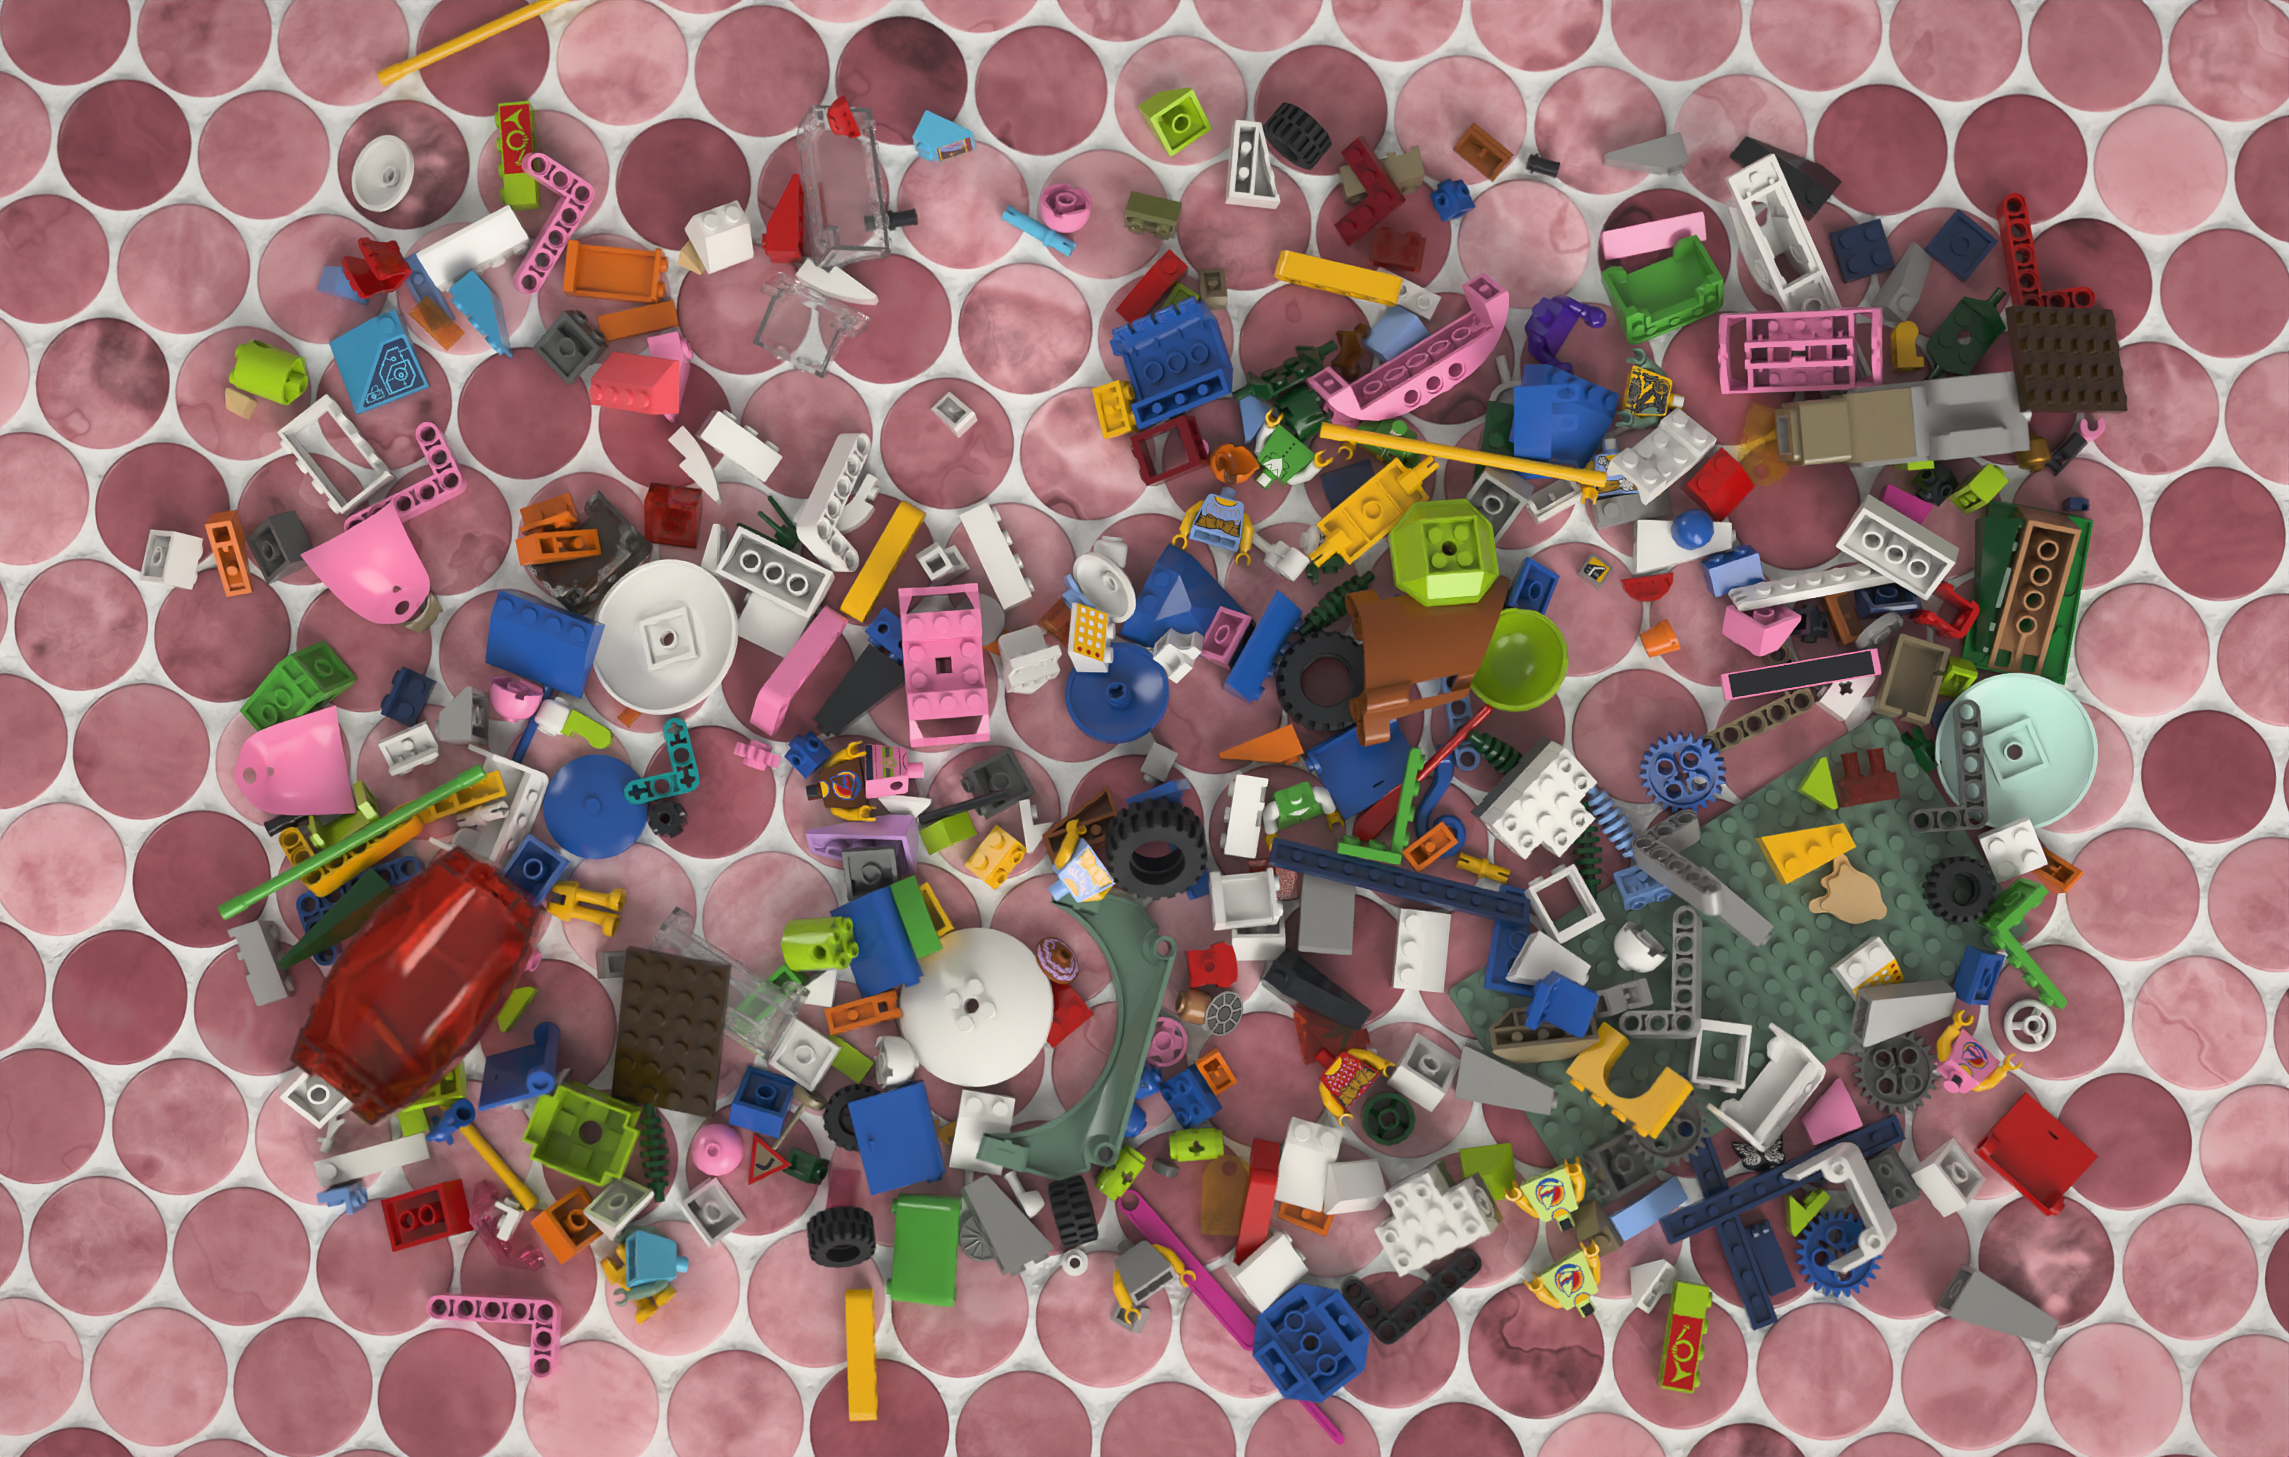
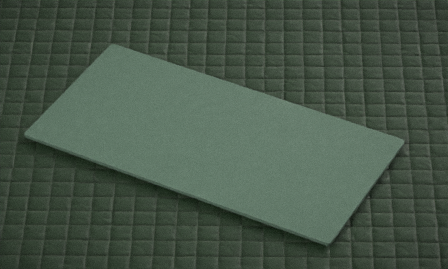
M1876 714L1700 827L1701 839L1679 853L1696 866L1704 867L1774 926L1770 930L1772 936L1764 946H1750L1712 915L1702 913L1675 893L1663 902L1654 901L1646 904L1641 909L1624 911L1622 898L1615 883L1599 892L1597 899H1594L1606 920L1560 944L1591 966L1587 973L1589 978L1584 985L1585 987L1597 991L1626 981L1646 978L1653 1004L1627 1011L1672 1010L1674 912L1681 906H1690L1701 916V1019L1752 1025L1745 1089L1737 1088L1736 1093L1720 1091L1721 1086L1710 1085V1090L1694 1088V1082H1690L1694 1094L1699 1093L1697 1102L1706 1103L1701 1108V1111L1710 1112V1115L1704 1118L1705 1122L1711 1123V1126L1707 1127L1710 1137L1727 1127V1125L1707 1108L1708 1104L1710 1103L1719 1109L1725 1100L1735 1098L1739 1101L1770 1061L1767 1056V1045L1772 1038L1776 1037L1775 1033L1768 1027L1771 1023L1805 1045L1821 1064L1826 1063L1858 1042L1850 1034L1856 1003L1831 971L1830 967L1869 938L1880 937L1895 957L1905 979L1901 983L1940 979L1949 983L1957 976L1967 945L1992 952L2000 950L1990 941L1992 937L1985 928L1980 927L1975 920L1958 923L1947 922L1942 917H1936L1933 914L1935 911L1933 909L1929 910L1926 906L1929 902L1927 899H1923L1922 894L1926 893V888H1922V884L1927 882L1926 873L1932 870L1931 866L1939 863V860L1955 856H1969L1970 859L1980 860L1981 865H1986L1987 867L1988 865L1965 830L1921 833L1909 828L1907 817L1913 810L1949 806L1928 774L1916 762L1911 748L1902 741L1901 733L1892 719L1882 714ZM1823 757H1827L1838 809L1828 811L1796 791L1814 761ZM1949 811L1944 812L1941 816V823L1946 827L1952 825L1954 822L1953 814ZM1922 813L1917 814L1914 817L1915 826L1918 828L1926 826L1927 817ZM1844 823L1856 845L1855 848L1845 852L1844 855L1847 856L1850 865L1855 870L1867 874L1877 883L1881 892L1882 902L1887 908L1886 916L1880 920L1872 919L1864 923L1849 924L1837 919L1831 913H1811L1808 909L1809 901L1826 894V889L1820 885V880L1833 871L1832 860L1788 884L1780 885L1755 838ZM1989 868V870L1987 871V873H1988V874H1993L1992 871H1991L1990 868ZM1954 874L1947 884V894L1951 901L1957 905L1965 904L1971 895V885L1968 879L1961 874ZM1995 878L1991 883L1996 885L1997 891H1992V896L1997 898L2004 890ZM1581 904L1554 921L1553 924L1559 933L1587 918L1588 915ZM1693 915L1685 916L1682 924L1685 926L1691 924ZM2023 920L2018 925L2012 926L2009 932L2017 939L2028 931V926ZM1631 921L1638 924L1634 929L1639 932L1645 929L1664 947L1665 950L1662 954H1667L1668 956L1654 970L1647 973H1639L1631 969L1628 972L1618 964L1617 960L1619 958L1615 953L1614 940L1626 922ZM1543 928L1542 930H1540V931L1543 932L1545 935H1547V933L1545 932L1544 928ZM1686 941L1682 945V951H1689L1693 946V941ZM1486 966L1450 988L1448 995L1484 1051L1555 1085L1554 1092L1559 1093L1556 1109L1551 1108L1550 1115L1524 1111L1558 1166L1564 1164L1565 1159H1567L1569 1164H1575V1157L1580 1158L1581 1169L1586 1180L1584 1198L1581 1202L1585 1204L1596 1198L1601 1207L1611 1201H1606L1605 1198H1601L1597 1194L1595 1189L1597 1182L1593 1174L1587 1173L1584 1169L1583 1160L1585 1159L1582 1154L1630 1129L1631 1125H1626L1611 1113L1613 1108L1605 1104L1602 1107L1590 1098L1592 1095L1590 1091L1584 1089L1581 1092L1570 1083L1572 1078L1566 1071L1578 1055L1571 1059L1516 1064L1493 1054L1488 1031L1489 1027L1495 1024L1510 1008L1527 1007L1534 999L1483 988ZM1689 966L1683 969V978L1689 977L1692 974V967ZM1685 993L1681 998V1003H1689L1692 999V993ZM1627 1011L1598 1019L1595 1017L1597 1030L1603 1022H1606L1624 1035L1630 1042L1610 1072L1609 1084L1612 1093L1616 1096L1633 1099L1637 1098V1091L1645 1094V1085L1651 1088L1666 1067H1669L1676 1073L1686 1071L1688 1075L1692 1038L1633 1039L1619 1027V1019ZM1634 1019L1629 1023V1031L1637 1029L1639 1026L1638 1019ZM1659 1019L1655 1023L1656 1031L1664 1028L1665 1019ZM1685 1019L1681 1023V1030H1688L1691 1027L1692 1020ZM1703 1030L1697 1076L1734 1081L1739 1035ZM1671 1118L1664 1128L1669 1130L1674 1142L1679 1145L1680 1140L1672 1129L1671 1125L1674 1123V1120ZM1659 1134L1654 1140L1655 1145L1660 1149H1665L1670 1144L1669 1138L1664 1134ZM1651 1156L1649 1158L1655 1172L1665 1167L1664 1160L1660 1159L1659 1163L1654 1165V1157Z

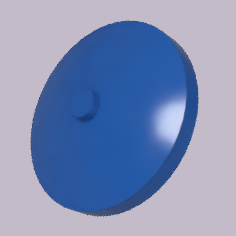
M1118 642L1110 643V647L1113 648V662L1109 663L1108 672H1077L1074 666L1068 676L1065 687L1066 707L1074 724L1088 737L1108 744L1127 743L1148 734L1163 718L1170 698L1167 674L1163 666L1153 660V654L1138 645Z
M586 755L565 764L549 782L543 801L545 823L553 839L569 853L587 859H607L629 849L642 835L649 817V803L632 805L624 798L626 785L631 781L641 779L639 774L625 762L606 755ZM632 786V791L628 792L629 796H634L635 800H639L640 794L646 793L647 789L638 790L636 786Z

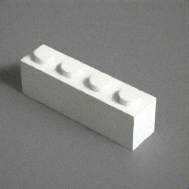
M988 502L959 515L1004 612L1032 600L1031 592L1035 591L1029 577L1023 578L1019 570L1024 566L1018 553L1012 555L1009 545L1013 543L1007 530L1001 532L997 522L1002 520L996 507L990 508Z

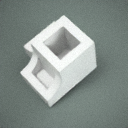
M935 542L915 555L935 587L943 586L970 569L955 545L942 549L938 542Z
M1170 628L1155 643L1153 660L1161 664L1167 671L1168 678L1177 684L1193 668L1195 658L1202 652L1204 636L1197 631L1191 634H1181Z

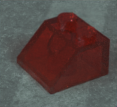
M651 482L644 500L645 542L696 549L703 511V489Z

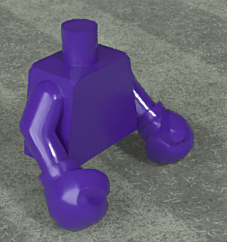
M1568 295L1554 296L1551 300L1543 297L1539 303L1534 305L1532 315L1525 324L1524 329L1528 338V352L1539 363L1549 364L1574 375L1572 364L1559 361L1555 357L1579 317L1585 320V324L1589 327L1601 328L1605 325L1606 313L1600 307L1588 305L1584 302L1580 303Z

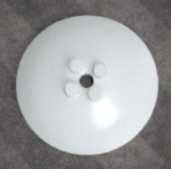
M672 559L657 560L631 570L611 587L597 609L594 620L605 624V628L593 661V666L607 692L621 704L633 710L652 715H665L680 712L698 704L721 683L735 656L738 642V620L729 593L711 573L686 561ZM669 633H673V643L669 646H665V636Z
M966 928L946 934L940 938L944 949L918 959L924 976L919 977L921 983L908 988L903 983L899 1008H901L903 1015L900 1017V1023L904 1038L912 1046L914 1054L919 1057V1063L933 1075L944 1081L967 1087L990 1086L1006 1081L1024 1070L1034 1060L1048 1037L1054 1009L1050 980L1037 964L1033 951L1007 933L988 928ZM976 999L979 1003V1008L975 1013L970 1014L967 1011L966 1005L969 1000Z

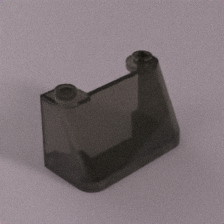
M599 490L586 501L584 511L589 518L576 530L597 529L602 554L552 563L526 565L555 599L569 611L582 616L591 612L603 600L611 587L625 574L637 568L650 555L652 550L651 543Z

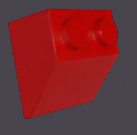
M1721 447L1681 490L1702 510L1707 512L1715 522H1722L1755 486L1742 465Z

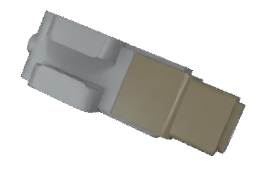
M2014 371L1849 388V390H1841L1842 395L1826 396V399L1783 403L1782 409L1775 410L1778 458L1780 462L1786 461L1787 466L1832 463L1847 464L1848 468H1861L2030 450L2028 422L2031 420L2032 413H2020Z

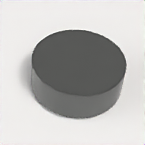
M1155 1158L1152 1169L1161 1175L1175 1178L1178 1174L1179 1166L1167 1160Z

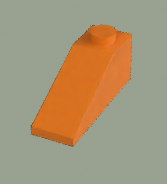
M237 510L211 514L205 523V527L226 597L252 593L253 587L244 532Z
M597 529L533 533L515 540L520 566L552 563L602 554Z
M1289 724L1223 751L1218 756L1220 760L1269 764L1284 762L1285 766L1300 761L1299 756L1304 752L1293 725Z

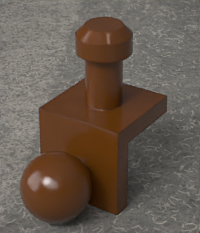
M1363 323L1357 324L1354 332L1338 330L1335 333L1341 351L1331 361L1332 367H1342L1343 376L1350 380L1356 379L1360 375L1361 367L1358 362L1366 354L1362 339L1368 337L1370 330Z

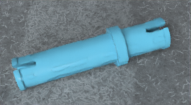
M1008 205L1006 208L1008 211H1004L1002 215L1003 221L1042 241L1043 246L1047 248L1050 246L1067 257L1071 256V250L1074 251L1076 242L1069 240L1057 233V231L1048 228Z

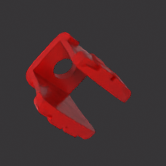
M361 237L358 240V245L365 259L344 256L341 260L342 266L345 269L343 273L346 279L350 280L349 284L352 290L357 291L361 299L370 298L372 295L380 292L391 293L397 290L412 273L410 265L404 260L400 247L395 240L379 242L370 240L369 237Z
M1942 580L1932 595L1959 610L1952 623L1949 625L1929 610H1916L1911 613L1909 619L1918 625H1927L1934 629L1940 638L1959 639L1963 638L1973 625L1979 614V605L1973 600L1968 602L1953 591V585Z

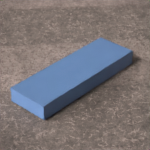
M416 253L404 258L412 269V273L405 282L430 330L435 332L456 321L441 291L430 278Z

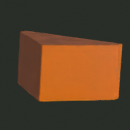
M2043 847L2042 850L2048 865L2031 872L2055 894L2067 893L2084 874L2083 871Z
M1216 1047L1194 1061L1215 1096L1237 1083L1236 1078Z

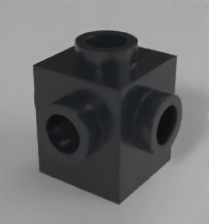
M1934 461V468L1922 469L1911 481L1916 490L1915 495L1917 498L1938 507L1959 485L1952 471Z
M1803 605V609H1791L1801 615V621L1791 632L1790 636L1801 638L1803 643H1817V638H1828V629L1830 627L1829 612L1818 610L1819 606Z
M664 799L651 807L653 811L648 814L651 819L648 822L649 827L655 835L660 834L664 838L669 836L672 839L684 831L683 827L688 825L685 819L688 815L680 803L676 804L671 800L666 802ZM667 813L670 816V821L664 824L661 817Z

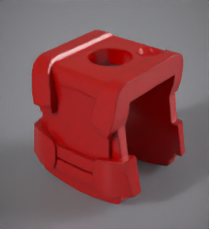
M1223 940L1211 944V948L1206 950L1184 951L1187 960L1189 988L1206 984H1215V987L1231 988L1230 984L1237 982L1238 965L1233 946L1225 944Z

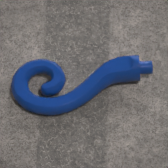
M1444 744L1437 745V751H1438ZM1454 753L1449 754L1434 769V780L1424 795L1415 816L1414 825L1417 839L1429 831L1428 823L1431 812L1451 784L1454 774ZM1449 814L1438 817L1433 823V828L1443 821L1446 826L1453 827L1455 831L1454 837L1458 843L1438 857L1440 859L1449 858L1457 854L1464 846L1466 840L1464 824L1459 818Z

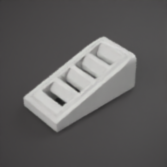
M713 524L701 568L711 573L718 580H725L724 577L716 574L715 570L727 550L728 530L720 524Z

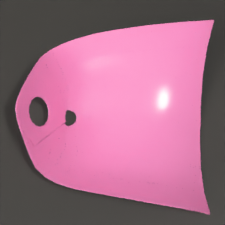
M393 501L344 533L300 554L320 580L347 607L374 623L398 624L406 622L413 616L429 594V576L399 519ZM396 585L400 586L401 590L394 593L393 587ZM401 601H408V610L402 615L396 614V606Z
M336 705L260 730L250 736L243 744L237 760L234 779L244 796L256 808L280 815L357 813L341 741ZM248 767L254 769L256 773L255 782L252 784L246 783L243 779V772ZM267 767H272L274 773L270 776L267 773Z

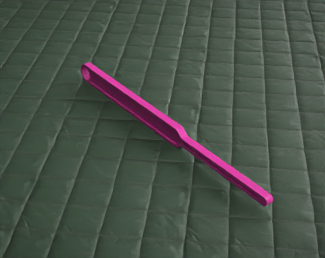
M1127 1189L1124 1195L1127 1193L1135 1194L1138 1197V1205L1133 1210H1127L1122 1206V1197H1119V1208L1152 1245L1158 1244L1172 1249L1185 1265L1184 1269L1195 1273V1281L1190 1275L1185 1274L1183 1276L1184 1282L1187 1283L1190 1289L1242 1348L1252 1351L1256 1325L1137 1191ZM1298 1400L1336 1444L1341 1445L1344 1443L1345 1439L1342 1433L1314 1402Z

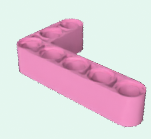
M542 153L526 154L522 159L521 167L527 175L561 197L513 276L512 283L514 288L526 294H534L541 288L568 243V239L572 236L594 198V189L588 182ZM535 157L541 162V167L537 172L531 168V161ZM556 172H560L563 176V181L559 186H556L553 182V176ZM579 186L585 191L582 200H578L575 196V190ZM566 208L571 211V219L568 222H564L562 219V212ZM555 230L558 234V241L552 245L548 240V236L551 231ZM541 252L545 256V262L539 267L536 265L535 257ZM525 275H529L532 279V284L527 289L522 285V279Z
M424 422L416 429L417 441L434 475L350 516L345 521V531L371 517L391 501H393L401 523H404L462 494L466 490L467 479L444 432L431 422ZM430 430H435V438L427 442L425 440L426 433ZM441 453H446L447 460L443 464L438 465L436 462L437 456ZM458 476L457 485L449 488V478ZM430 487H434V496L431 499H425V491ZM410 499L411 507L407 511H402V502Z
M827 605L821 610L760 690L751 715V724L771 737L775 735L785 719L790 700L841 635L849 619Z
M444 1292L433 1296L427 1302L426 1308L429 1316L438 1320L532 1324L530 1371L532 1375L540 1379L546 1378L558 1368L562 1307L557 1299L551 1297ZM438 1299H442L447 1304V1309L444 1313L436 1308ZM465 1300L470 1301L473 1305V1312L471 1314L463 1310L462 1305ZM490 1302H496L499 1305L500 1312L498 1315H493L489 1311ZM517 1303L525 1305L527 1310L525 1316H519L516 1313L515 1307ZM544 1304L552 1307L553 1316L551 1318L543 1315L542 1306ZM542 1331H546L551 1335L552 1340L550 1344H544L541 1341L540 1334ZM540 1358L549 1361V1371L540 1369L538 1365Z

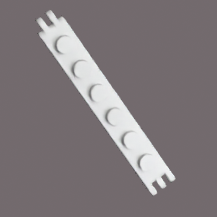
M1859 563L1854 566L1833 568L1827 571L1808 573L1791 578L1785 577L1780 580L1759 582L1754 585L1733 588L1728 592V595L1737 609L1742 612L1893 583L1894 581L1864 563Z

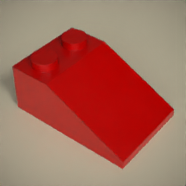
M793 174L767 224V232L762 233V248L765 249V253L769 255L772 263H804V185L799 174Z
M1049 979L1053 992L1054 1009L1052 1024L1046 1041L1054 1048L1092 1017L1094 1013L1070 984H1059Z
M462 1179L438 1183L381 1200L392 1252L473 1231Z

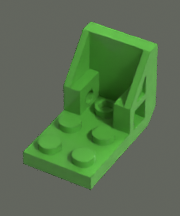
M323 640L291 653L280 661L239 711L259 732L270 726L320 710L351 687L357 678L326 641Z

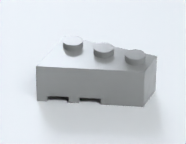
M257 920L227 930L230 938L236 937L241 951L236 952L239 960L244 959L248 972L245 977L257 1006H266L295 996L293 990L296 989V985L292 975L288 974L287 969L283 971L277 965L286 955V952L281 950L279 944L281 933L273 921Z

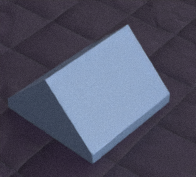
M1396 305L1389 309L1362 342L1366 349L1382 363H1386L1431 336V334L1415 314Z

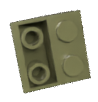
M1131 191L1124 213V225L1132 233L1143 234L1148 232L1153 233L1155 238L1161 240H1169V237L1175 239L1182 202Z

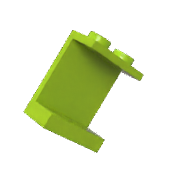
M362 779L353 784L357 802L355 806L357 813L342 814L325 826L316 815H308L309 824L307 827L312 834L309 837L317 849L322 848L324 850L381 819L377 799Z

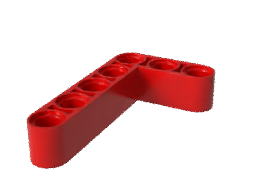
M2019 193L2007 195L1998 203L1996 214L2012 306H2024L2025 303H2028L2031 306L2051 307L2050 299L2058 302L2059 307L2091 308L2095 303V294L2088 287L2042 292L2027 202ZM2007 202L2014 204L2016 212L2008 210ZM2011 227L2019 230L2020 238L2012 235ZM2015 253H2021L2025 258V262H2018ZM2020 278H2025L2028 281L2029 288H2024L2020 284ZM2076 295L2084 299V306L2078 305L2075 300Z
M1253 1138L1250 1154L1249 1182L1233 1262L1238 1266L1266 1242L1279 1176L1280 1142Z

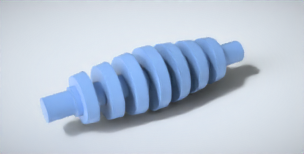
M1594 785L1592 789L1587 791L1589 795L1587 803L1589 806L1596 805L1592 809L1594 816L1601 814L1596 819L1598 825L1606 823L1601 828L1603 834L1612 832L1607 837L1609 841L1614 842L1619 839L1614 846L1617 850L1625 848L1621 852L1624 858H1631L1636 865L1632 840L1637 835L1635 832L1628 834L1633 829L1631 823L1624 824L1628 817L1626 814L1617 816L1622 811L1619 806L1610 808L1615 801L1612 798L1605 800L1604 798L1608 793L1605 790H1598Z

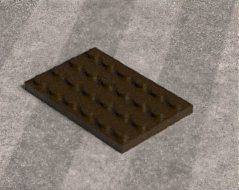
M2014 305L2005 308L2020 413H2122L2128 411L2113 309Z
M634 946L626 948L612 1098L643 1105L651 1104L653 1107L711 1119L714 1117L732 966Z

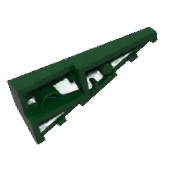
M1983 517L1975 520L1974 602L1979 605V614L1974 621L1975 652L1988 653L1989 632L1994 631L1996 623L1992 622L1995 608H2001L2012 570L2010 568L2012 553L2017 551L2019 543L2015 542L2018 527H2024L2025 519Z
M370 868L290 949L277 965L284 971L408 909L411 904L373 868Z

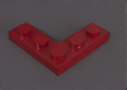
M1364 136L1358 137L1341 152L1369 195L1334 224L1348 246L1356 243L1406 201Z

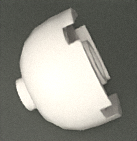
M1628 921L1619 930L1614 940L1615 953L1619 958L1617 960L1618 964L1628 972L1631 969L1639 973H1647L1654 970L1668 956L1667 954H1662L1665 950L1664 947L1648 931L1644 929L1642 932L1634 929L1638 924Z
M899 1036L878 1037L875 1048H880L879 1057L874 1056L877 1082L878 1084H883L881 1089L898 1088L908 1083L913 1077L914 1070L919 1067V1057L914 1054L912 1046L907 1040Z

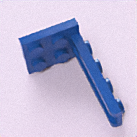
M1188 778L1173 780L1126 798L1129 807V804L1136 801L1141 803L1147 798H1152V800L1167 798L1168 802L1175 800L1182 803L1184 808L1185 806L1181 798L1184 796L1182 792L1191 789ZM1168 842L1171 852H1173L1177 846ZM1207 866L1204 874L1199 876L1200 880L1194 886L1189 885V890L1186 891L1190 901L1209 894V871Z

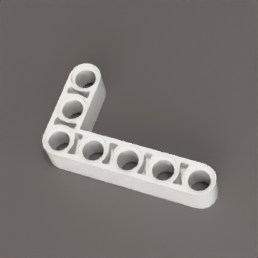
M844 433L837 437L796 526L799 539L824 567L831 572H854L859 565L857 551L835 526L870 452L871 442L865 433Z

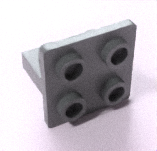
M1893 1146L1879 1151L1870 1160L1866 1161L1889 1210L1915 1201L1920 1197L1918 1192L1920 1188L1916 1185Z

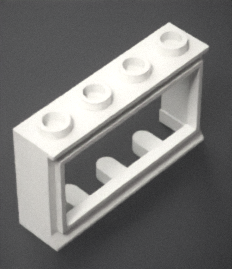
M325 394L277 432L282 438L279 442L288 454L294 453L298 459L295 462L304 474L309 472L314 479L311 482L320 494L325 493L330 500L327 504L336 514L341 513L347 517L350 516L349 514L387 484L397 479L337 402L328 394ZM327 411L380 476L379 479L350 502L345 500L295 437Z

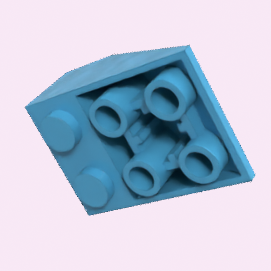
M471 270L448 289L454 296L450 300L466 317L471 315L468 321L483 336L488 335L484 339L500 356L505 353L511 358L513 353L501 301L487 284Z

